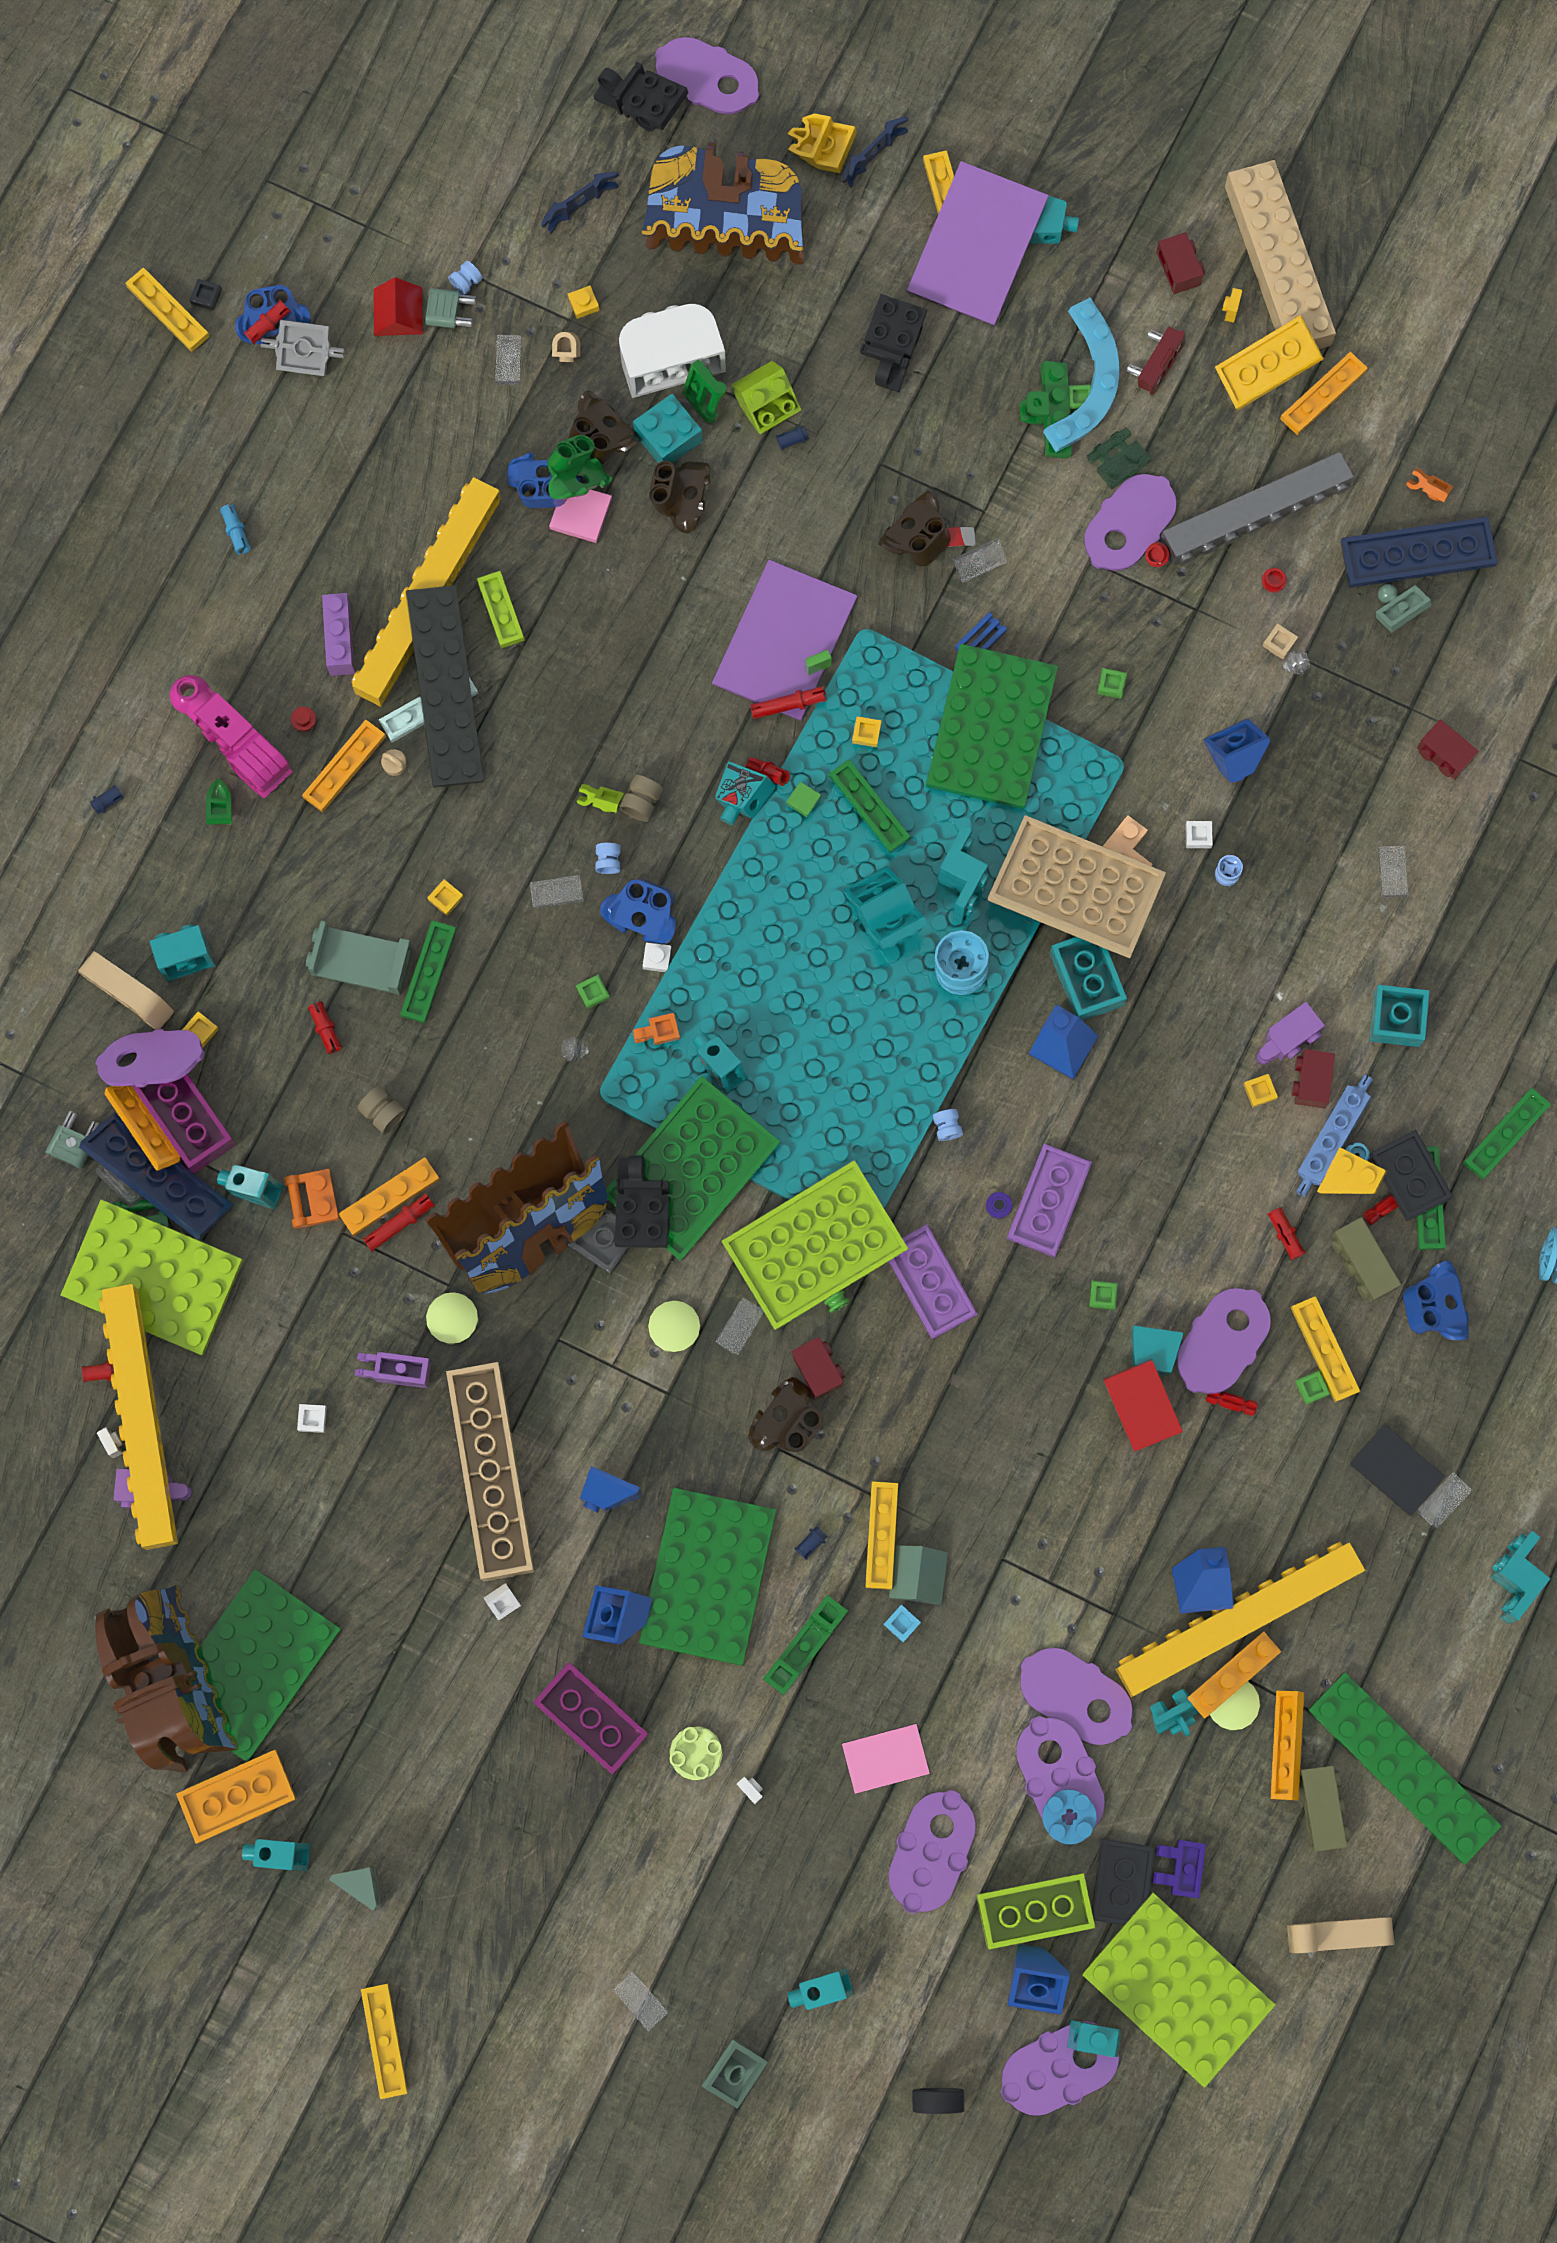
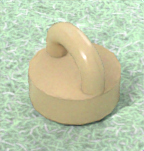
M393 749L383 753L381 764L387 774L398 776L406 770L407 760L401 751Z

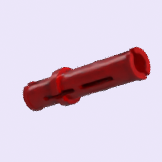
M820 686L806 691L799 689L794 694L751 704V709H753L751 710L752 716L756 720L797 708L803 710L808 705L826 702L827 697L824 696L826 695L825 688Z
M426 1193L423 1194L422 1197L408 1207L406 1205L403 1206L400 1213L364 1237V1242L373 1252L412 1223L414 1225L417 1223L416 1219L431 1208H434L435 1205Z

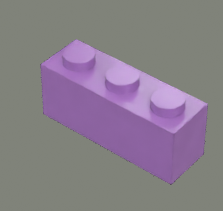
M348 594L322 595L326 666L330 676L355 674L351 603Z

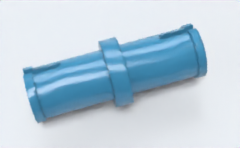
M229 504L223 506L220 509V513L226 524V534L231 537L236 554L248 553L251 547L245 535L246 528L244 523L240 522L235 505L231 504L230 507Z

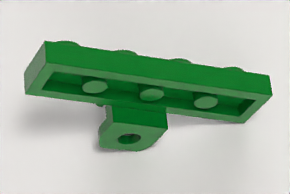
M1044 361L1041 364L1042 391L1029 392L1026 396L1027 399L1022 400L1019 404L1020 420L1022 422L1041 425L1044 422L1045 430L1046 427L1070 415L1067 363ZM1044 434L1045 457L1068 459L1072 455L1071 445L1056 452Z

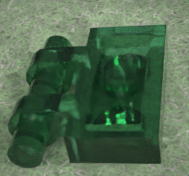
M1124 428L1120 432L1116 431L1110 436L1111 438L1103 444L1099 443L1087 455L1091 463L1098 459L1102 462V465L1097 468V472L1111 490L1149 464L1152 459L1137 440L1130 445L1125 442L1132 435L1128 428ZM1117 447L1120 452L1111 458L1108 452Z

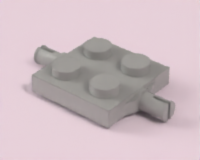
M280 320L277 338L262 337L261 342L270 343H261V348L275 349L277 356L276 370L326 376L329 358L337 357L344 359L345 354L335 353H345V348L331 347L329 341L331 326Z

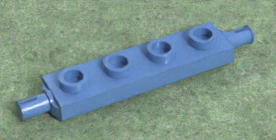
M1364 1074L1357 1087L1347 1085L1298 1170V1174L1303 1181L1296 1190L1297 1194L1306 1197L1312 1184L1321 1185L1339 1147H1344L1371 1100V1096L1366 1092L1373 1081L1371 1077L1367 1079V1075Z

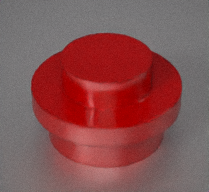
M1161 542L1152 543L1146 550V560L1153 567L1166 565L1170 558L1169 548Z
M1270 568L1262 576L1263 587L1272 593L1280 592L1287 583L1285 573L1278 568Z
M308 707L295 709L291 714L293 727L302 732L312 729L316 723V716L313 710Z

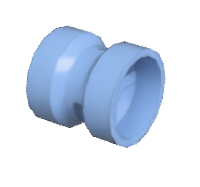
M467 260L460 266L458 272H453L448 276L453 287L460 291L462 295H466L470 291L472 284H478L483 279L478 269Z
M600 843L596 845V855L598 856V861L595 863L596 872L602 874L620 872L621 864L618 861V856L621 854V845L616 843Z
M1234 855L1222 857L1215 870L1216 880L1224 886L1234 885L1243 870L1241 860Z
M948 1109L933 1115L934 1124L938 1126V1141H948L963 1135L962 1127L958 1125L957 1121L959 1118L957 1109Z

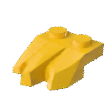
M811 114L803 117L802 121L805 124V128H792L787 133L798 142L797 144H792L788 150L813 167L840 173L857 134L855 126L835 123L830 116Z

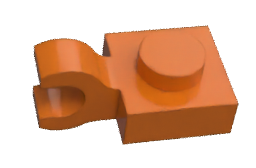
M1415 468L1412 474L1419 478V482L1409 479L1406 484L1410 489L1423 488L1422 491L1426 492L1429 498L1445 502L1454 487L1434 475L1431 477L1426 475L1418 468Z
M674 1013L649 1018L650 1026L633 1030L635 1043L645 1042L653 1038L654 1045L680 1040Z

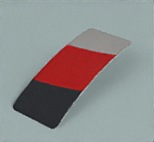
M973 527L948 528L951 540L946 547L976 545Z

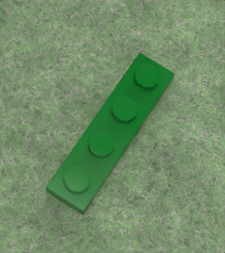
M849 759L829 773V778L890 854L910 840L911 836Z
M431 921L400 1013L401 1017L426 1024L457 931L456 927Z
M1531 1087L1463 1164L1483 1180L1551 1104Z
M1439 1146L1426 1147L1440 1172ZM1443 1204L1416 1217L1418 1250H1444L1446 1248Z

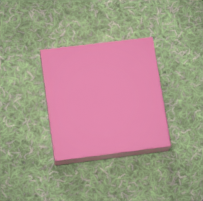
M588 490L589 492L586 495L567 498L562 506L555 508L549 525L550 529L597 543L612 501V496Z

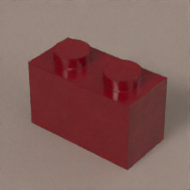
M1184 232L1159 241L1156 253L1173 294L1201 286L1203 275H1205L1204 265L1202 261L1197 260L1194 241L1189 240L1187 233Z
M1441 719L1421 739L1417 746L1420 755L1425 760L1434 762L1443 775L1452 777L1454 780L1467 768L1479 752Z
M1304 1049L1301 1056L1296 1057L1295 1071L1299 1072L1298 1081H1293L1291 1096H1296L1295 1104L1324 1109L1327 1107L1330 1098L1335 1053Z
M817 1337L791 1351V1355L815 1401L843 1387L842 1379L845 1378L844 1372L839 1364H833L830 1358L833 1352L827 1341L822 1342L820 1337Z

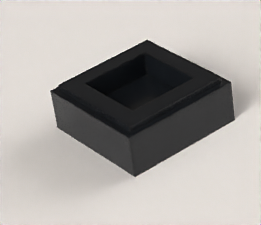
M198 279L190 298L191 304L214 310L222 291L221 285Z

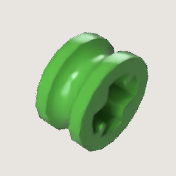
M844 1290L835 1293L824 1301L825 1305L830 1306L829 1312L831 1314L850 1302L849 1298L846 1299L844 1297Z

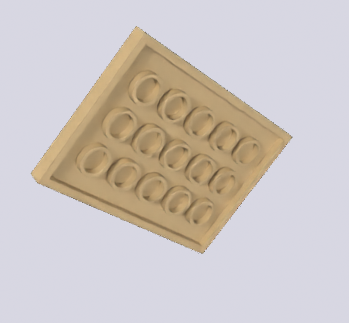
M1025 815L991 889L988 901L1131 958L1166 872Z

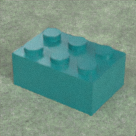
M1078 937L1051 946L1049 954L1074 1015L1084 1021L1125 1006L1127 997L1108 949Z

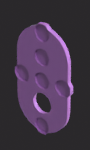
M683 37L674 39L665 46L659 47L655 53L657 74L687 87L689 93L686 98L693 105L700 104L721 114H735L742 112L750 105L756 104L759 99L758 78L753 68L745 61L728 54L722 47H713L698 39ZM731 77L737 80L739 87L732 94H724L719 90L718 83L723 78Z
M1136 475L1123 482L1111 498L1104 500L1101 504V510L1088 525L1084 537L1085 549L1094 567L1113 571L1130 568L1146 553L1149 545L1160 540V534L1171 522L1176 510V497L1170 487L1169 480L1163 476ZM1118 531L1125 536L1126 544L1122 549L1112 550L1105 544V536L1109 532Z
M156 1029L153 1032L126 1035L116 1040L103 1054L98 1056L95 1064L98 1067L99 1076L108 1085L145 1087L148 1084L169 1083L182 1078L203 1059L205 1052L202 1049L200 1039L191 1031H164L163 1029ZM132 1052L137 1053V1057L132 1064L119 1067V1061L124 1055Z
M1253 1289L1225 1290L1216 1295L1203 1314L1196 1317L1192 1322V1330L1183 1341L1177 1355V1368L1188 1390L1193 1393L1201 1392L1206 1394L1223 1392L1238 1380L1246 1366L1252 1365L1256 1359V1351L1265 1340L1271 1323L1269 1310L1263 1302L1260 1293ZM1234 1310L1243 1311L1249 1319L1248 1327L1242 1331L1231 1329L1227 1324V1315Z
M1059 1648L1044 1649L1023 1660L1020 1678L1021 1690L1026 1701L1035 1710L1047 1718H1055L1068 1723L1076 1730L1081 1740L1090 1744L1104 1745L1116 1741L1121 1736L1128 1735L1132 1728V1705L1130 1698L1118 1683L1102 1674L1098 1666L1093 1663L1087 1664L1072 1653ZM1101 1699L1109 1705L1110 1715L1105 1722L1096 1723L1089 1718L1087 1708L1091 1701Z
M1041 1716L1031 1719L1030 1724L1019 1737L1016 1754L1019 1766L1026 1780L1025 1789L1027 1794L1033 1797L1041 1818L1043 1808L1052 1795L1061 1790L1071 1789L1084 1794L1092 1802L1096 1810L1097 1825L1104 1811V1794L1095 1774L1096 1765L1093 1759L1088 1757L1080 1736L1071 1725L1062 1720ZM1046 1740H1054L1061 1747L1060 1759L1052 1764L1044 1763L1038 1755L1039 1746ZM1066 1809V1814L1062 1815V1821L1066 1820L1067 1825L1073 1824V1820L1077 1819L1076 1812L1072 1813V1809Z
M950 1790L948 1792L932 1793L922 1798L914 1806L904 1832L900 1833L897 1838L898 1848L890 1866L889 1884L895 1898L903 1905L904 1910L909 1913L931 1911L942 1906L952 1895L960 1872L966 1869L968 1863L967 1854L975 1835V1819L970 1807L962 1800L960 1793ZM940 1814L950 1817L954 1825L951 1835L943 1839L934 1836L930 1829L932 1819Z
M1081 2021V2022H1087V2023L1096 2024V2023L1089 2022V2021ZM1070 2024L1053 2033L1047 2031L1041 2034L1038 2040L1018 2049L1009 2057L1003 2068L1000 2092L1004 2101L1011 2103L1016 2109L1025 2114H1048L1067 2104L1075 2105L1081 2102L1083 2096L1106 2085L1117 2070L1119 2054L1118 2057L1096 2054L1097 2057L1094 2065L1086 2069L1080 2068L1073 2060L1074 2050L1067 2048Z

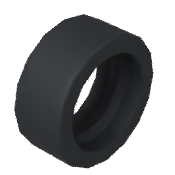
M913 2089L912 2111L921 2114L962 2113L965 2111L964 2089Z

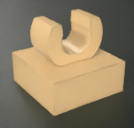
M1277 623L1264 641L1263 647L1277 657L1284 659L1297 641L1298 636Z

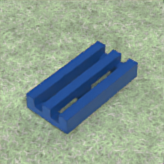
M989 612L955 645V650L958 652L960 644L966 645L988 622L990 625L969 646L977 647L996 628L998 631L981 647L988 650L1007 632V628L1004 625L1002 626L999 620L994 619L993 615Z

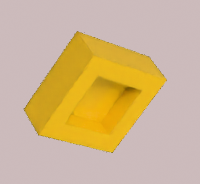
M591 286L568 293V299L577 319L599 311V305Z
M1233 288L1231 297H1225L1222 311L1227 312L1224 321L1234 323L1242 290Z
M856 717L852 743L877 747L881 720Z
M444 879L428 896V901L448 916L464 896Z
M198 1011L182 1030L191 1031L196 1034L203 1048L219 1028Z
M1269 1074L1246 1081L1243 1084L1252 1108L1277 1100L1278 1098Z

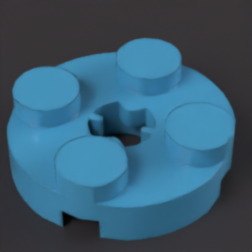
M1071 1789L1061 1790L1052 1795L1045 1804L1042 1812L1043 1825L1053 1839L1063 1844H1077L1091 1835L1096 1825V1810L1092 1802L1084 1794ZM1066 1809H1072V1813L1076 1812L1077 1819H1074L1071 1825H1067L1066 1820L1062 1821V1815L1066 1814Z

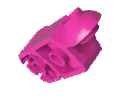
M185 675L173 683L169 694L173 707L179 712L187 714L194 724L201 728L202 734L211 743L215 741L218 744L219 750L226 756L233 771L260 797L266 798L270 791H273L285 777L292 773L285 757L218 693L213 692L204 679L196 675ZM195 689L191 696L183 695L186 690Z

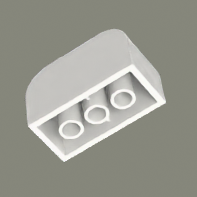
M673 305L661 312L645 313L641 317L628 322L620 333L619 344L622 367L632 398L685 384L691 364L699 359L705 367L710 369L712 376L726 372L725 350L716 321L712 313L701 305Z

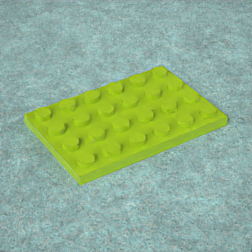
M855 1160L722 1240L723 1245L775 1330L909 1250Z
M100 1200L61 1292V1296L101 1312L99 1298H103L102 1290L133 1284L138 1288L144 1331L199 1355H204L244 1259L108 1201Z
M1153 1892L1081 1974L1204 2088L1275 2006L1265 1994Z

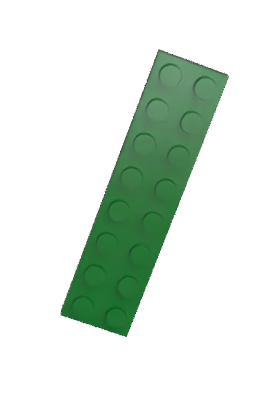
M1346 1672L1307 1710L1463 1865H1466L1502 1827Z

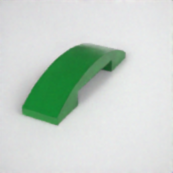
M826 1595L780 1658L777 1659L764 1676L763 1680L784 1696L841 1622L848 1610Z

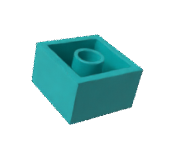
M673 394L633 421L635 433L657 463L669 461L673 464L703 442L701 428Z
M186 925L181 927L178 932L172 934L168 932L161 933L155 936L154 940L149 941L158 970L167 982L216 966L208 940L199 925Z
M1377 985L1373 992L1369 1041L1420 1047L1425 1041L1429 990Z

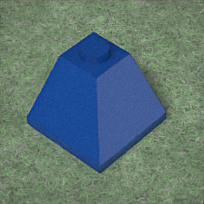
M1247 718L1204 738V742L1220 773L1230 783L1241 781L1246 776L1254 773L1270 743V739Z
M1055 1005L1029 1055L1067 1077L1074 1079L1096 1042L1098 1035L1078 1016Z
M591 1466L580 1499L585 1502L583 1507L598 1513L599 1509L608 1511L641 1497L642 1492L640 1487Z
M1225 1547L1198 1549L1172 1568L1180 1613L1233 1608L1230 1567Z
M595 1585L582 1637L621 1645L646 1625L653 1598L630 1591Z
M1017 1944L1008 2006L1062 2014L1070 1972L1045 1948Z

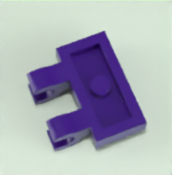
M1178 1840L1177 1848L1157 1845L1156 1856L1175 1859L1174 1873L1170 1875L1154 1872L1152 1883L1172 1886L1171 1894L1199 1898L1206 1844Z

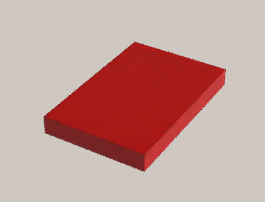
M1152 1359L1103 1379L1134 1452L1183 1432Z

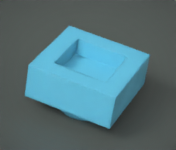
M900 1605L883 1625L901 1642H904L921 1622L905 1607Z

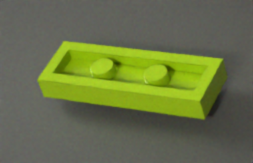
M501 571L477 578L500 647L504 648L525 641Z

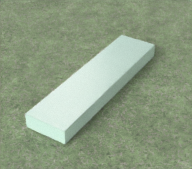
M469 677L471 695L474 697L478 694V690ZM420 696L379 719L381 726L392 743L424 725Z

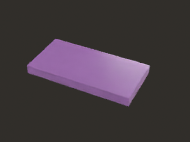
M1043 1144L1007 1239L1055 1258L1092 1162Z
M928 1224L902 1237L909 1250L890 1260L889 1264L930 1338L933 1340L977 1316L975 1308Z

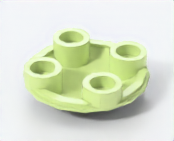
M455 1292L445 1293L437 1297L429 1306L426 1315L427 1327L431 1334L439 1341L449 1345L460 1343L469 1338L479 1322L477 1309L473 1302L465 1295Z
M674 1300L664 1302L654 1310L650 1316L648 1327L650 1337L657 1346L666 1352H677L687 1349L698 1339L700 1322L698 1315L691 1306Z
M1246 1682L1213 1711L1210 1716L1214 1722L1227 1730L1243 1729L1250 1725L1258 1715L1260 1708L1259 1695L1254 1686Z
M699 1726L687 1727L679 1732L672 1741L670 1748V1762L675 1771L684 1778L691 1780H702L713 1775L720 1766L723 1756L722 1745L718 1737L709 1729Z

